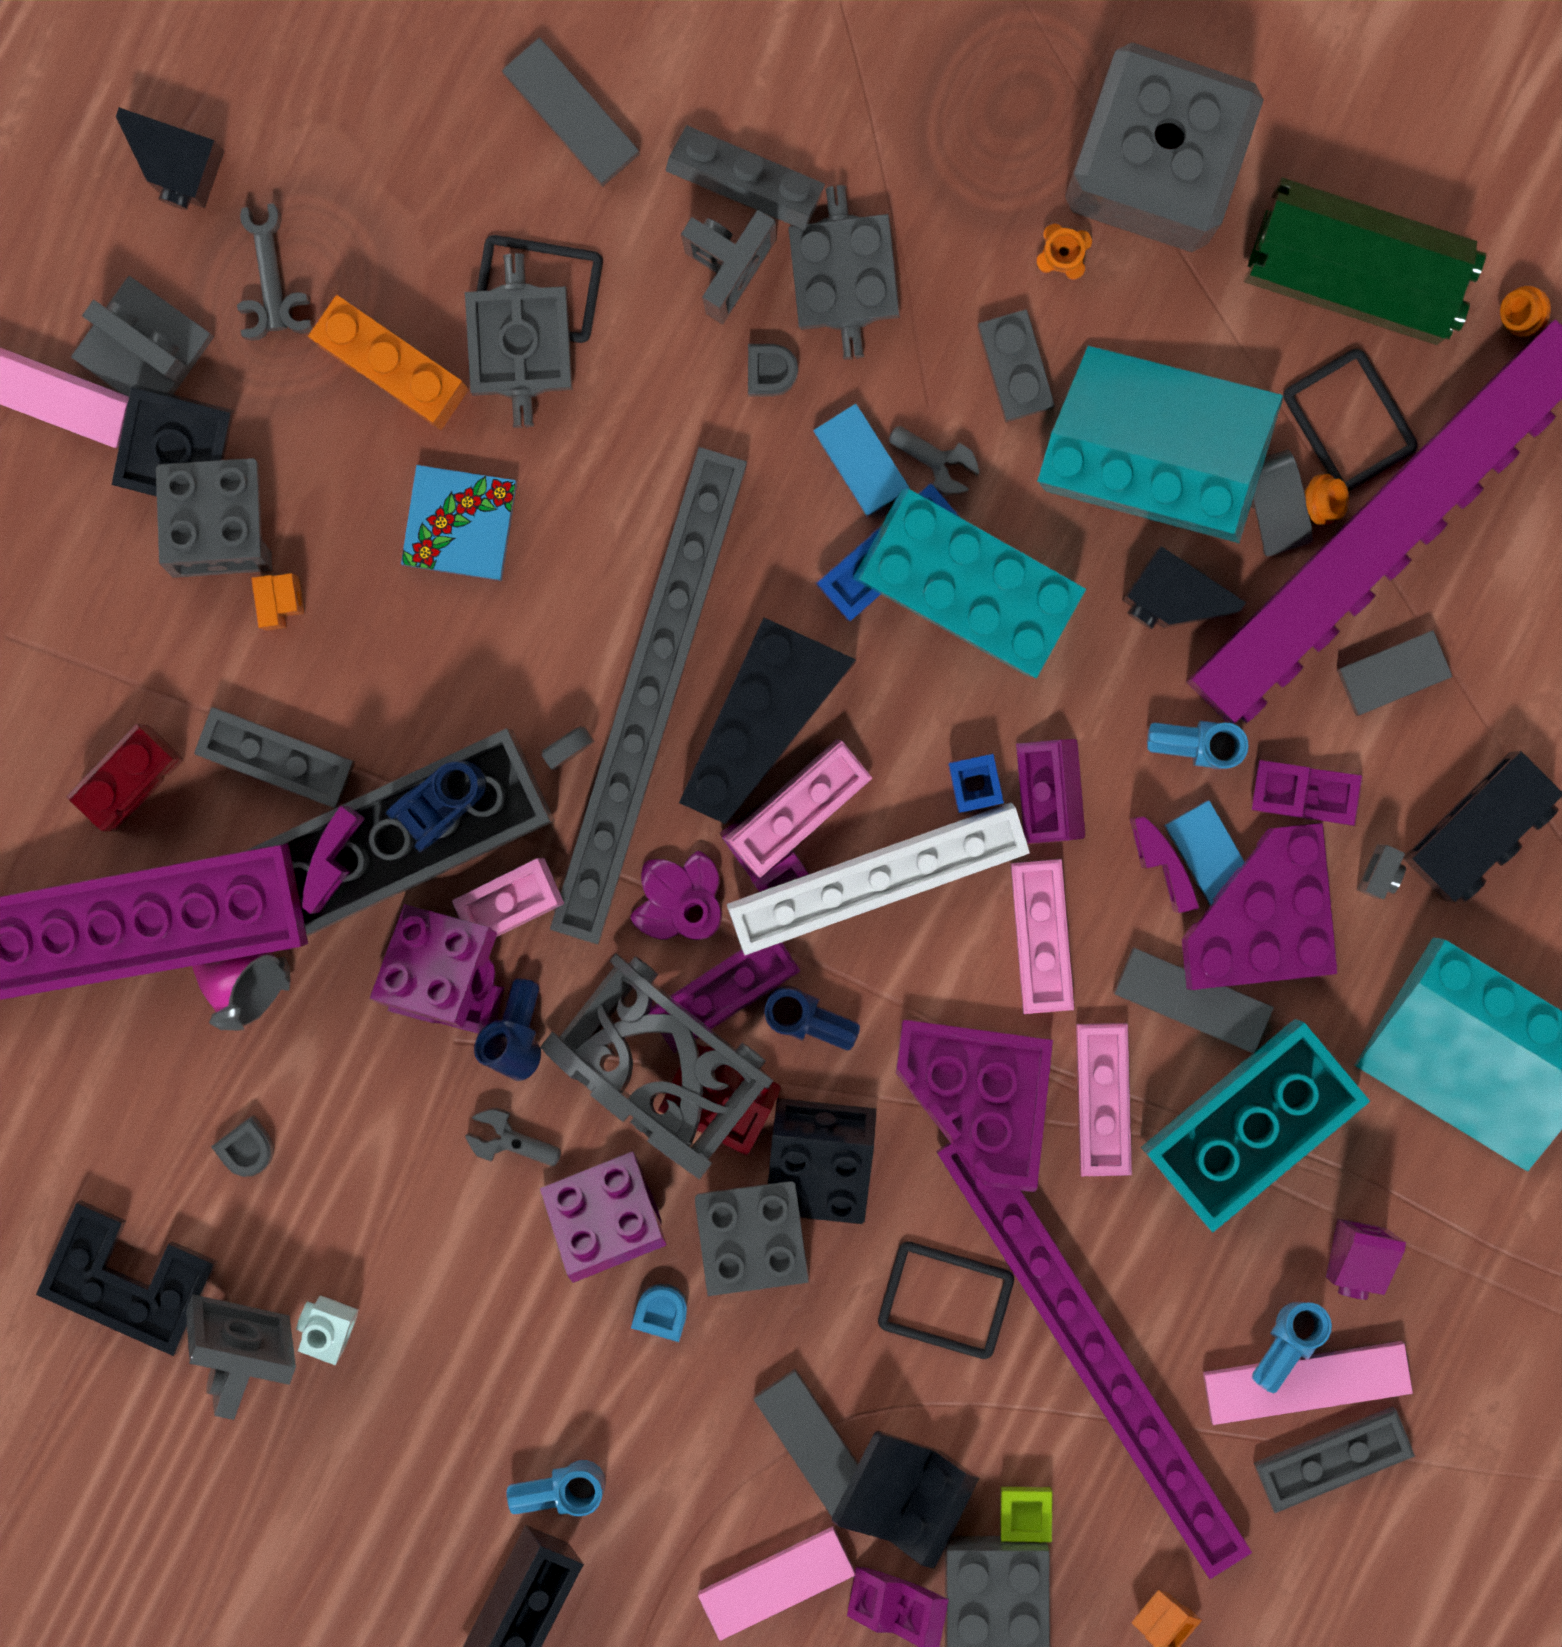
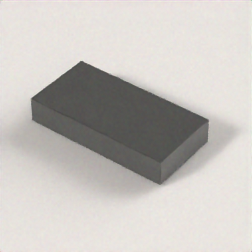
M1434 630L1337 669L1356 716L1453 677Z

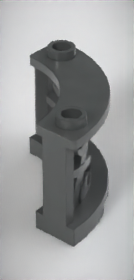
M615 953L610 959V962L614 965L613 969L561 1036L551 1032L540 1048L570 1078L578 1080L592 1091L590 1095L622 1122H625L628 1116L631 1115L633 1119L630 1123L649 1138L647 1141L700 1179L712 1164L709 1158L764 1087L768 1089L774 1080L761 1069L766 1062L763 1057L743 1042L737 1049L692 1015L654 982L659 974L636 956L629 963ZM634 988L637 992L636 1003L631 1007H627L624 999ZM652 999L671 1015L649 1014L652 1007ZM617 1009L622 1021L614 1023L611 1016ZM645 1033L673 1034L680 1056L682 1087L670 1082H652L641 1086L631 1095L627 1093L625 1089L631 1079L633 1058L625 1038ZM693 1033L715 1050L699 1056ZM614 1044L619 1054V1065L615 1070L607 1072L604 1068V1062L609 1056H615L612 1049L608 1048V1046ZM720 1065L731 1066L744 1077L743 1082L724 1106L703 1097V1086L712 1090H723L729 1087L725 1083L718 1082L715 1078V1071ZM662 1093L676 1095L681 1098L680 1105L667 1100L669 1107L664 1114H658L655 1111L653 1102L655 1097ZM702 1108L718 1113L693 1144Z

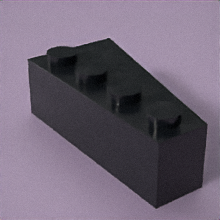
M763 617L679 803L727 824L854 666L856 659Z

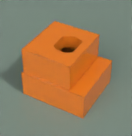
M290 573L251 578L258 628L266 631L287 628L286 616L305 614L299 576Z
M1158 1590L1131 1623L1145 1635V1638L1154 1647H1181L1202 1620L1189 1607L1181 1605L1170 1593Z

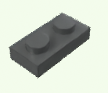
M1027 309L978 323L977 328L1005 423L1054 409L1055 404Z

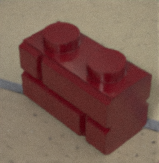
M136 724L66 797L102 832H115L164 781L163 775H170L184 759L149 725Z

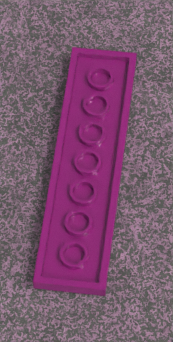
M288 843L0 896V1000L307 945L308 939Z

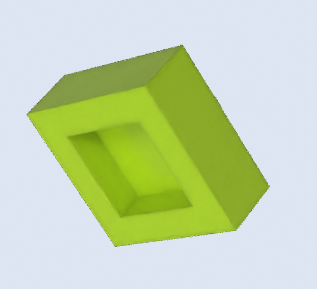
M1001 1487V1542H1052L1051 1487Z

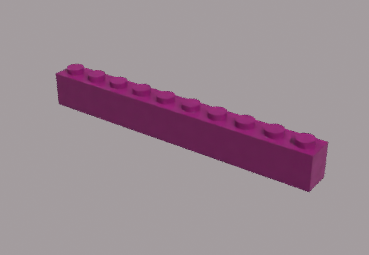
M1555 319L1547 324L1540 333L1535 335L1186 681L1226 723H1236L1240 718L1246 724L1251 721L1268 703L1262 696L1275 683L1281 688L1285 687L1304 668L1298 660L1311 647L1317 652L1326 647L1340 632L1335 624L1348 611L1354 617L1360 613L1376 596L1370 589L1383 576L1391 581L1412 561L1406 553L1419 540L1427 545L1445 529L1448 523L1442 517L1456 504L1461 509L1469 505L1484 489L1479 481L1491 469L1499 474L1520 454L1515 445L1527 433L1535 438L1552 423L1557 416L1551 409L1562 399V325Z

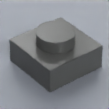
M1377 844L1357 891L1383 900L1388 892L1394 894L1405 875L1406 866L1401 864L1405 853L1388 845Z

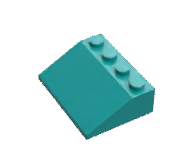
M1087 346L1051 433L1037 482L1046 492L1240 543L1284 396Z
M1433 937L1354 1066L1528 1172L1562 1130V1011L1449 941Z

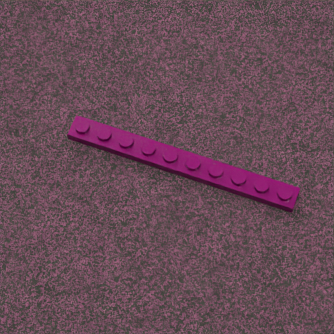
M950 1142L938 1149L936 1152L1209 1580L1250 1555L1252 1551L1022 1191L985 1186Z

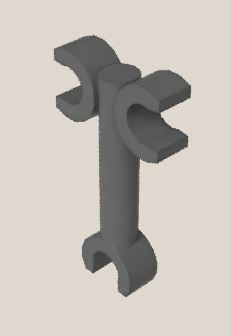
M273 203L267 204L269 218L261 226L253 223V215L248 207L242 208L240 213L242 225L254 236L264 307L253 300H245L237 304V310L241 314L255 312L259 316V322L254 328L241 330V336L250 341L262 339L269 331H281L287 329V327L300 334L308 333L314 328L311 320L295 321L292 317L295 307L310 304V297L307 294L300 292L292 293L283 300L274 234L280 228L282 219L281 213Z

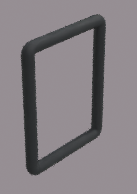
M499 235L489 236L484 243L477 291H487L494 245L593 261L581 333L570 331V342L584 343L588 341L592 331L603 265L602 256L598 252Z
M1360 349L1348 351L1291 385L1284 392V400L1327 473L1335 479H1341L1346 484L1348 491L1410 456L1418 447L1415 436L1366 354ZM1357 359L1406 441L1407 446L1344 482L1294 395Z
M904 1242L900 1245L878 1317L879 1327L887 1332L976 1358L988 1359L995 1350L1014 1285V1275L1006 1269L917 1243ZM908 1252L1004 1279L984 1349L888 1321Z

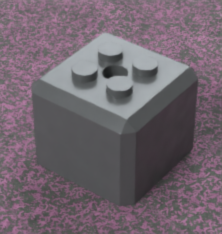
M1133 42L1117 49L1104 79L1065 195L1072 212L1189 252H1194L1208 245L1223 222L1264 101L1256 83ZM1164 123L1175 124L1183 133V144L1171 150L1161 147L1155 139V129Z

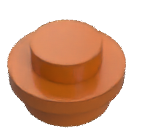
M1521 286L1510 292L1503 299L1500 307V317L1506 329L1519 337H1532L1540 333L1547 325L1551 314V304L1548 296L1544 291L1533 286Z
M1330 474L1314 476L1304 492L1307 511L1314 523L1329 525L1346 514L1349 505L1348 489L1341 479H1335Z

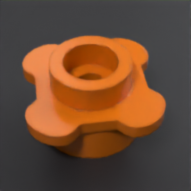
M1056 223L1048 225L1043 232V238L1045 239L1043 253L1039 254L1036 259L1038 269L1043 273L1051 271L1065 273L1067 278L1071 280L1079 279L1085 272V265L1083 264L1085 252L1092 245L1090 234L1084 230L1077 232L1073 229L1062 228L1061 225ZM1066 247L1069 250V254L1067 256L1060 255V248Z

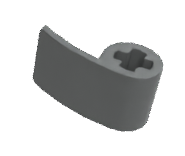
M1289 449L1266 456L1251 507L1256 512L1263 554L1272 556L1311 543L1313 535L1306 507L1305 493L1294 456Z

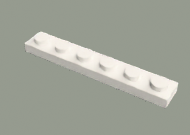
M1008 803L726 905L744 955L1024 856L1030 852L1016 807L1012 803Z

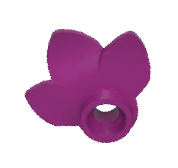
M699 850L689 857L683 868L665 859L648 860L643 864L641 882L644 893L649 900L630 915L632 922L640 931L660 940H667L679 934L692 940H703L712 936L718 930L722 921V907L715 896L720 876L716 865L707 855ZM700 905L703 909V916L700 921L691 923L688 916L689 911L692 907Z

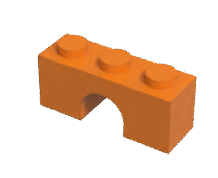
M337 294L308 335L317 346L356 373H360L378 385L401 404L440 431L469 391L468 387L459 378Z

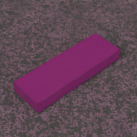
M782 942L744 955L741 949L670 996L707 1027L713 1029L799 973L800 969ZM659 1004L652 1007L649 1013L671 1015ZM661 1033L673 1053H676L678 1049L673 1034ZM693 1033L695 1040L699 1038L696 1034Z

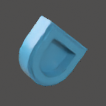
M660 1283L650 1286L643 1292L638 1302L631 1328L679 1342L687 1316L688 1305L685 1296L678 1288L670 1284Z

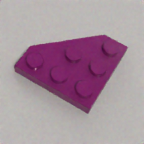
M1323 823L1268 828L1256 843V849L1241 868H1238L1213 898L1214 902L1198 923H1194L1183 936L1182 949L1186 989L1198 990L1338 974Z
M903 1020L896 1065L897 1076L985 1186L1029 1192L1037 1190L1053 1040Z

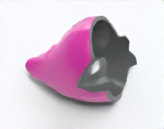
M270 952L192 966L202 993L216 1012L212 1014L209 1024L220 1030H245L243 1026L259 1019L281 990H290V966L286 958H276Z

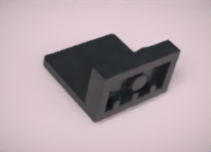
M777 1098L768 1184L793 1181L795 1183L800 1218L863 1224L865 1222L875 1143L876 1108Z
M876 1431L832 1516V1522L841 1528L890 1541L920 1565L935 1569L980 1478L941 1450L882 1431Z

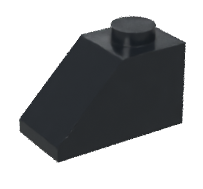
M119 107L116 119L146 181L155 190L160 192L158 199L183 210H188L190 203L205 208L225 151L213 139Z
M1162 546L1155 550L1122 600L1131 606L1127 614L1149 629H1153L1156 624L1162 628H1168L1233 615L1241 611L1246 603Z

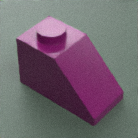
M1337 1218L1326 1278L1334 1285L1339 1286V1294L1347 1297L1368 1300L1369 1292L1385 1295L1405 1252L1406 1242L1387 1228Z

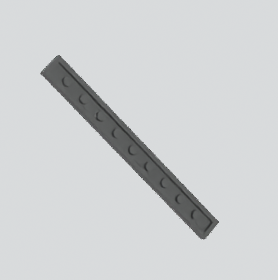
M698 448L560 894L564 904L556 908L550 930L594 944L600 943L748 465L747 461L705 448Z

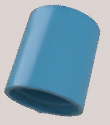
M1200 720L1196 728L1155 722L1150 725L1147 735L1148 751L1193 758L1194 766L1213 769H1227L1237 766L1246 757L1249 746L1244 731L1232 723ZM1217 732L1227 733L1234 741V752L1225 761L1218 760L1210 751V740Z
M1292 1302L1285 1305L1279 1311L1276 1325L1270 1332L1276 1339L1252 1373L1253 1381L1266 1391L1273 1394L1276 1393L1300 1357L1302 1356L1309 1360L1315 1349L1322 1346L1328 1340L1331 1334L1332 1323L1327 1311L1320 1305L1309 1302ZM1306 1311L1313 1318L1314 1330L1308 1338L1302 1340L1294 1333L1293 1320L1299 1312Z
M578 1460L567 1467L553 1469L552 1478L510 1484L507 1487V1503L512 1514H520L557 1507L559 1515H589L598 1508L606 1486L605 1475L602 1469L594 1462ZM577 1477L586 1478L593 1484L595 1493L588 1498H578L570 1492L568 1482Z

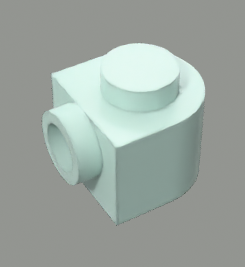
M321 1295L315 1304L307 1301L296 1327V1330L303 1332L298 1352L336 1365L348 1343L359 1309Z

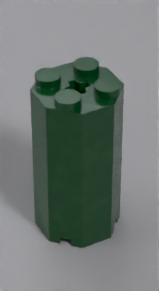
M1283 177L1280 179L1271 198L1276 199L1273 211L1266 209L1249 257L1247 267H1250L1245 275V283L1434 345H1438L1445 339L1449 340L1454 330L1459 332L1462 329L1470 308V302L1463 300L1470 281L1477 282L1486 260V253L1477 250L1478 241Z

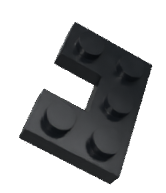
M82 1200L77 1202L36 1295L171 1356L176 1355L187 1333L186 1310L192 1294L203 1296L218 1261L172 1241L167 1245L149 1286L107 1267L126 1220Z

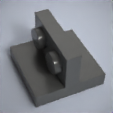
M759 210L756 211L736 244L730 241L733 234L728 229L709 218L702 224L691 217L681 233L685 254L717 273L702 299L706 315L722 325L777 240L775 220Z
M128 276L106 308L93 299L85 310L82 317L94 325L71 358L128 397L131 387L134 385L174 394L214 336L134 278Z
M192 1294L186 1310L189 1364L211 1368L206 1393L213 1395L214 1416L231 1420L235 1419L249 1377L290 1385L296 1369L289 1315Z

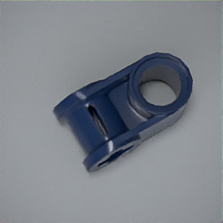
M467 761L446 763L439 767L424 782L415 786L388 809L386 814L390 819L397 818L416 840L415 848L422 852L454 825V821L479 801L486 787L485 776L481 769L473 763ZM455 770L465 772L471 781L470 792L463 799L455 798L450 794L447 787L448 777Z

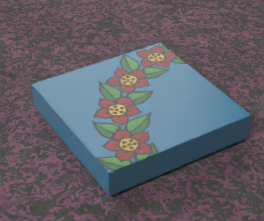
M416 465L401 565L502 581L517 481Z

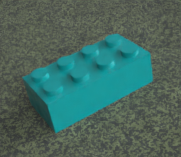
M910 489L900 491L870 549L852 578L1025 676L1036 679L1086 591V588Z
M1294 1019L1140 1148L1213 1233L1371 1101L1304 1022Z

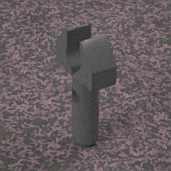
M902 426L895 427L890 434L889 442L932 468L935 477L933 486L943 495H959L967 493L969 490L963 484L949 477L948 469L944 464L949 466L963 465L966 470L978 476L979 474L978 464L972 450L961 443H958L954 450L941 451Z
M496 1107L481 1111L472 1117V1119L482 1123L491 1124L494 1126L496 1133L501 1136V1138L496 1137L489 1141L471 1133L466 1134V1140L477 1157L492 1161L496 1153L509 1150L549 1166H555L561 1156L560 1148L513 1131L508 1122L511 1112Z

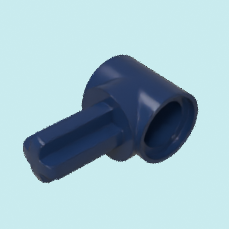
M516 978L511 987L503 1019L494 1020L485 1026L478 1034L474 1045V1054L479 1063L515 1081H523L529 1078L536 1071L541 1060V1048L535 1040L536 1032L529 1028L540 989L539 984L531 980Z
M792 986L780 987L768 997L765 1005V1018L768 1025L774 1031L792 1036L803 1041L805 1034L846 1051L851 1050L860 1032V1025L855 1021L818 1007L819 998L804 993ZM785 996L797 999L803 1009L799 1020L792 1024L781 1023L773 1013L775 1002Z

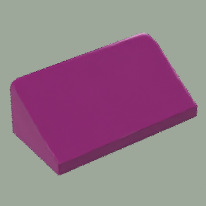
M1061 739L1016 744L1023 831L1027 844L1084 839L1085 823L1077 740Z

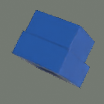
M994 754L948 763L958 813L1004 803ZM980 775L984 780L983 789L969 792L965 787L966 778Z

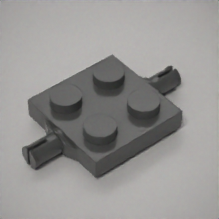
M836 185L838 205L836 204L834 187L825 188L829 218L814 224H807L805 230L796 226L788 228L799 328L806 330L828 327L841 330L843 359L852 360V339L855 358L864 357L861 328L874 321L900 318L889 214L868 217L849 215L846 194L847 186Z
M515 253V273L512 254L503 255L505 285L490 291L465 292L470 393L472 396L499 394L512 398L513 427L523 428V408L524 425L526 428L534 427L532 397L549 391L573 390L567 288L566 286L539 288L526 284L525 255L521 253Z

